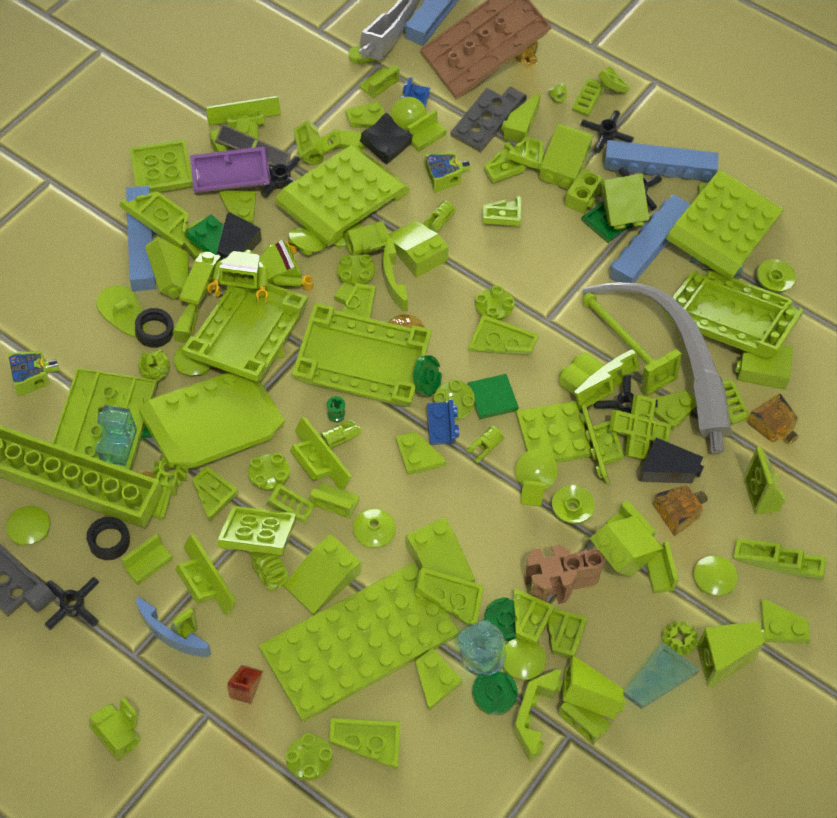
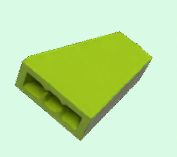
M157 237L145 245V249L159 291L173 299H177L180 297L188 278L189 253Z
M782 346L776 356L763 358L750 352L743 353L741 361L737 360L735 372H738L737 381L785 390L791 375L793 346Z
M572 656L563 673V701L614 720L618 712L623 711L626 704L623 688L577 657Z

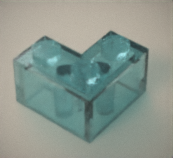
M104 405L103 411L99 413L97 423L102 431V437L97 442L95 451L102 461L126 466L137 432L136 424L130 409Z

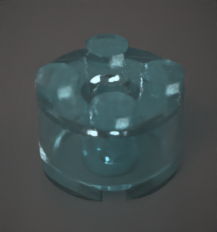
M482 620L479 623L470 625L458 635V646L462 662L470 673H480L482 676H488L498 672L503 667L507 652L503 634L495 625L487 620Z

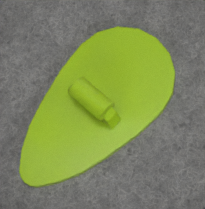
M113 285L102 290L96 299L99 313L124 334L137 338L135 335V320L143 310L133 291L122 285ZM146 323L142 326V330H143L145 333H146Z

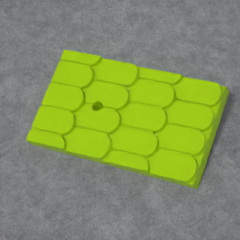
M77 368L52 443L131 470L134 465L141 435L145 428V423L139 415V408L148 400L154 398L158 381Z

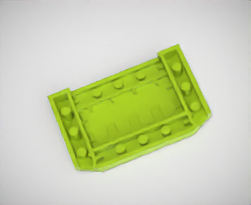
M693 270L673 296L691 315L702 335L763 358L777 355L803 313V309L800 308L798 310L792 305L793 301L788 297L735 278L729 280L715 271H708V274H697V270ZM664 310V315L670 320L671 323L675 324L673 320L670 318V316L667 314V312Z
M231 372L150 399L139 408V415L169 467H174V465H186V468L198 467L271 440L275 436V432L285 425V419L261 381L256 382Z

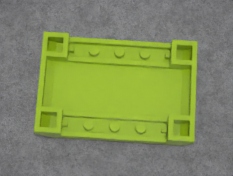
M351 145L284 187L276 197V204L329 247L343 238L344 231L392 199L398 201L408 194L410 187L359 147Z
M720 169L674 224L666 239L727 279L732 280L768 230L781 216L784 209Z
M268 283V287L265 289L268 292V302H265V296L262 295L259 297L258 303L256 292L260 287L252 289L227 285L226 292L195 337L191 336L182 348V355L256 382L261 381L302 317L308 297Z
M315 302L292 377L302 383L393 405L411 406L416 391L413 380L414 366L417 360L427 353L432 329L412 325V328L336 311L333 306Z

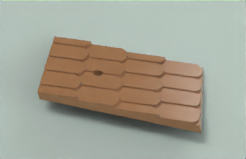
M486 0L422 47L420 54L425 58L450 93H452L453 97L458 99L479 85V82L499 70L502 65L525 51L528 46L545 36L551 30V25L530 0Z

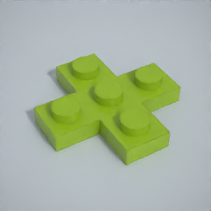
M634 395L631 414L618 410L612 411L609 431L627 436L624 456L643 461L647 458L650 441L654 442L656 437L666 442L669 441L671 424L653 420L656 399Z

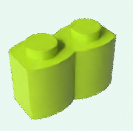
M587 352L581 355L578 354L574 357L569 367L565 366L560 371L558 384L576 396L575 391L605 365Z

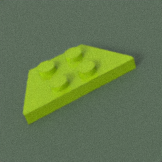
M158 191L148 195L136 196L135 200L127 202L125 199L120 202L119 207L171 244L180 249L182 248L188 212Z

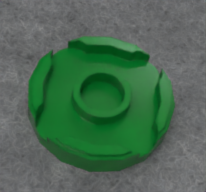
M432 355L421 356L414 366V385L422 396H432L441 386L442 373L438 369L440 363Z
M505 597L490 603L484 614L486 630L492 637L500 641H511L517 638L515 636L514 600Z
M489 670L483 672L475 680L472 697L475 705L482 712L496 716L505 714L513 708L517 701L518 688L516 682L509 674L499 672V670Z

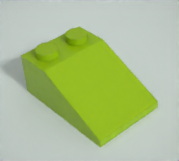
M416 220L388 234L389 238H393L396 254L416 278L448 261L449 246L439 234Z
M756 447L743 477L754 513L758 515L778 512L785 502V494L783 490H780L778 474L774 472L773 466L762 447Z
M445 517L406 535V548L419 570L423 567L470 582L475 581L473 572L458 539Z
M330 533L314 547L283 587L312 615H315L361 574V561Z

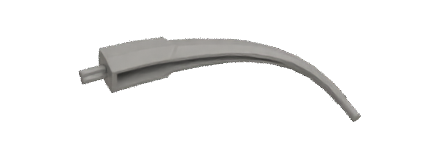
M399 0L386 14H381L362 31L359 50L362 58L369 57L381 60L401 38L404 26L411 18L420 0Z
M617 282L583 287L584 295L589 292L595 294L618 291L641 294L654 300L667 312L676 324L690 358L695 379L693 385L697 403L699 430L703 438H710L712 454L724 452L723 437L732 435L727 396L723 380L717 373L708 346L691 315L673 297L655 287L641 283Z

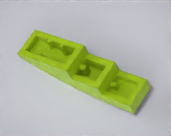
M631 349L589 377L575 391L578 408L582 410L581 405L586 404V407L615 393L614 387L623 383L624 375L640 369L637 353Z
M737 539L734 553L735 560L756 567L800 577L824 580L827 563L826 557L805 555L804 550L782 548L781 543Z

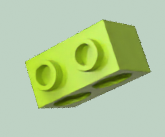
M582 168L566 194L564 206L583 214L587 212L588 208L592 209L596 201V195L600 196L602 192L600 182L603 177Z

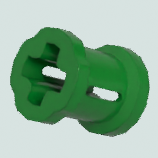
M339 396L329 398L327 401V417L330 421L341 422L346 415L345 401Z

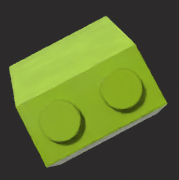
M558 123L541 164L539 180L564 189H570L589 160L593 135Z
M642 174L607 179L600 182L609 227L614 226L615 230L626 228L625 224L633 223V226L644 225V221L649 220Z
M637 516L608 523L590 538L616 572L632 577L664 549Z
M759 621L705 628L697 646L707 687L716 685L755 660L766 641L765 631L761 629Z

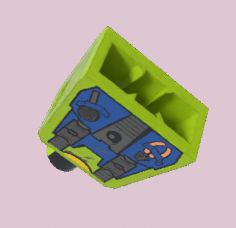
M454 152L425 154L424 167L434 193L460 184L462 172L470 171L469 161L459 162Z
M41 351L8 354L13 383L18 396L48 386L50 384L48 373L59 371L57 359L45 361Z

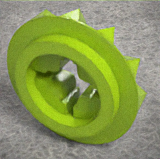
M674 621L664 629L662 641L668 651L675 655L684 656L692 653L697 647L698 633L694 631L693 626H689L685 621ZM678 631L681 634V636H687L684 638L683 643L680 639L675 638L677 637Z

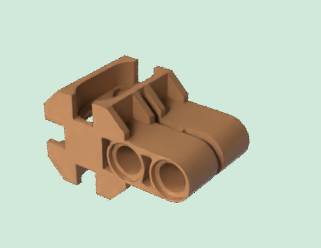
M559 544L551 546L553 556L543 557L541 548L533 549L528 556L523 576L525 584L532 583L529 595L547 602L546 596L556 594L558 604L567 602L572 594V590L591 587L598 583L605 557L599 550L571 553L570 550Z

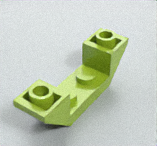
M559 669L528 683L516 720L514 734L528 760L534 762L536 755H541L544 742L540 741L541 732L529 729L533 717L529 712L531 706L536 708L539 695L553 699L555 692L560 693L563 679L559 678L561 674Z

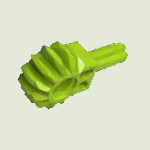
M162 455L160 456V461L154 462L155 468L152 470V474L155 476L154 479L160 480L164 491L152 514L158 520L165 518L170 496L177 495L178 487L182 485L181 481H187V474H189V468H186V465L169 467Z
M248 552L251 555L252 569L256 572L265 588L270 591L277 590L288 582V572L279 555Z

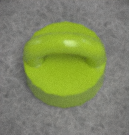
M560 83L548 91L551 98L553 97L559 103L563 102L567 97V88L564 83Z

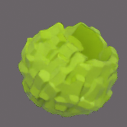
M159 349L150 354L145 352L140 355L138 362L140 374L147 379L163 380L168 374L170 367L166 354Z

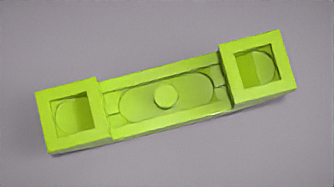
M391 237L388 238V245L384 248V282L395 304L402 311H408V297L405 285H396L392 265L396 264V250L393 238Z

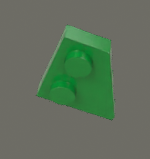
M210 214L187 230L185 237L203 252H211L216 255L224 224Z

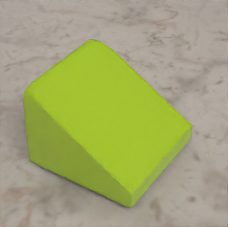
M524 480L521 504L540 507L542 505L545 483Z

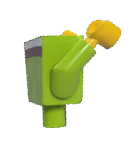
M281 239L277 243L269 244L260 256V262L268 270V281L275 286L300 287L302 285L303 289L312 290L314 283H311L313 278L310 275L304 276L303 279L301 278L303 275L293 256L297 252V247L289 243L288 240L286 243Z
M246 250L244 253L234 251L227 258L216 264L212 277L214 281L207 286L210 295L214 289H216L215 295L217 297L221 295L220 282L223 285L252 289L260 287L256 292L257 302L259 303V297L262 295L265 296V302H268V292L265 290L268 287V270L260 262L258 254H254L251 250Z

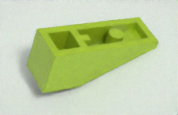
M540 93L535 94L510 113L507 121L504 120L501 129L504 132V140L519 143L528 136L540 105Z
M211 252L200 253L192 266L179 300L199 305L208 292L207 286L214 281L212 277L221 256L214 255Z

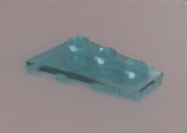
M662 643L624 691V697L643 709L699 673L700 669Z

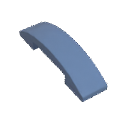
M140 597L136 599L144 623L158 639L185 654L199 657L210 656L209 644L193 633L185 640L157 620L159 617L156 608Z

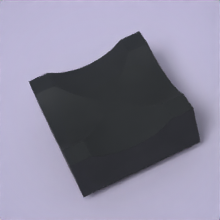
M385 113L373 126L361 133L360 142L385 164H388L411 144L413 135L409 131L402 129L388 113Z

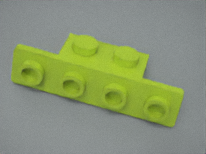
M277 96L208 106L206 107L208 124L227 123V126L235 129L240 117L256 122L259 127L261 124H265L264 117L280 115L279 99Z
M586 404L581 405L583 412L580 413L583 425L587 424L589 429L585 433L588 442H593L594 448H591V453L594 460L598 459L599 466H596L599 478H604L606 484H608L610 479L605 465L625 459L618 434L609 431L611 420L593 426Z
M301 418L295 433L302 442L292 445L290 451L313 481L330 476L338 488L344 490L352 477L307 418Z
M194 534L189 535L184 545V550L191 561L178 564L175 569L196 604L215 598L224 614H230L236 603L233 593L230 592L223 577L218 573L212 560L204 551L201 542L198 541Z

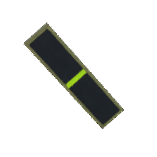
M224 124L221 125L215 139L216 143L232 150L265 146L269 166L271 167L276 164L287 165L291 157V153Z

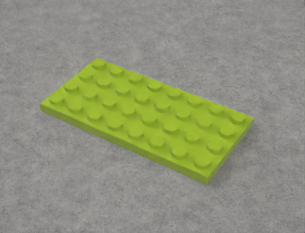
M414 562L258 645L302 723L417 660L431 648L435 650L459 636L460 632L447 612L415 591L419 570Z

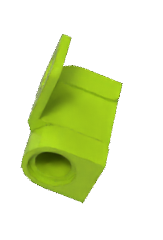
M309 120L293 129L299 156L310 165L321 163L324 160V154L342 143L337 129L321 138L316 126ZM336 136L335 142L329 145V139Z
M384 221L347 231L343 235L348 251L352 256L376 251L388 245L387 240L389 237Z
M124 697L120 699L119 711L113 704H109L89 716L90 729L117 761L139 745L141 738L134 731L137 726V712Z

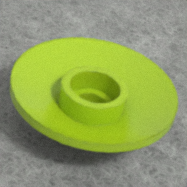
M770 259L760 264L757 270V278L766 289L783 292L793 287L796 281V273L788 263L778 259Z
M566 485L555 492L552 499V508L556 516L562 521L578 524L585 522L592 516L595 502L591 493L585 488L578 485Z
M381 509L365 510L355 518L353 523L354 537L360 544L368 548H380L391 542L396 532L394 519L389 513ZM377 523L378 526L373 527L370 524Z

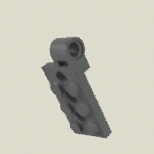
M509 87L502 96L486 88L452 129L451 136L481 153L501 129L504 120H508L510 113L526 102L527 95L513 87ZM494 102L501 103L500 106H493L492 104ZM488 114L491 118L483 119L482 116ZM479 127L481 130L473 132L471 129Z
M0 544V576H9L6 582L0 583V610L8 617L26 602L38 613L55 598V595ZM15 589L23 590L19 597L11 596Z

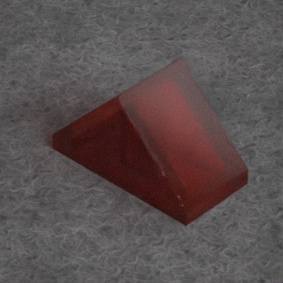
M241 665L228 681L229 697L252 704L263 671Z

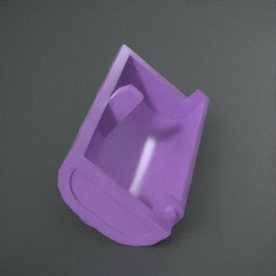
M265 146L190 155L194 193L270 184L269 161Z

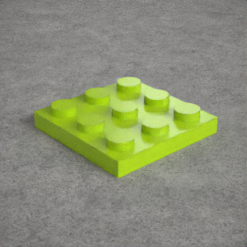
M185 139L129 148L136 187L149 186L150 193L193 187Z
M576 401L516 410V417L526 452L535 449L546 451L555 459L556 463L591 457V448Z
M233 506L217 539V547L227 550H244L250 553L260 552L283 555L296 523L297 513Z

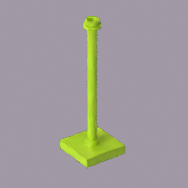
M589 292L583 296V304L586 307H591L647 364L643 370L641 393L647 397L678 379L681 353L677 349L654 361L596 301L597 297L595 294Z

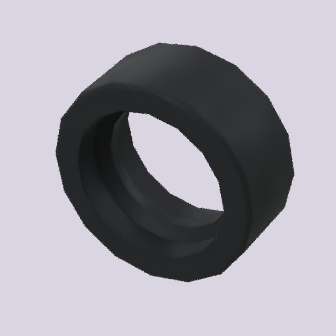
M159 308L143 310L135 320V335L138 341L145 346L152 348L164 346L173 336V320L165 310ZM149 321H160L166 325V330L159 335H150L142 330V326Z
M115 517L97 519L90 525L87 531L86 540L91 553L102 560H114L121 557L130 545V536L125 523ZM106 529H115L120 532L121 540L113 547L101 548L95 542L97 535Z

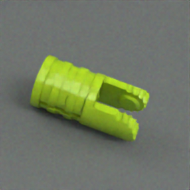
M442 201L424 221L423 225L434 232H438L455 214V207L448 201Z
M349 420L320 433V436L332 449L359 436L362 430L359 426L355 425L353 420Z
M490 426L484 434L478 437L465 450L469 454L479 446L483 452L479 453L474 459L476 463H479L496 445L504 440V436L497 427Z

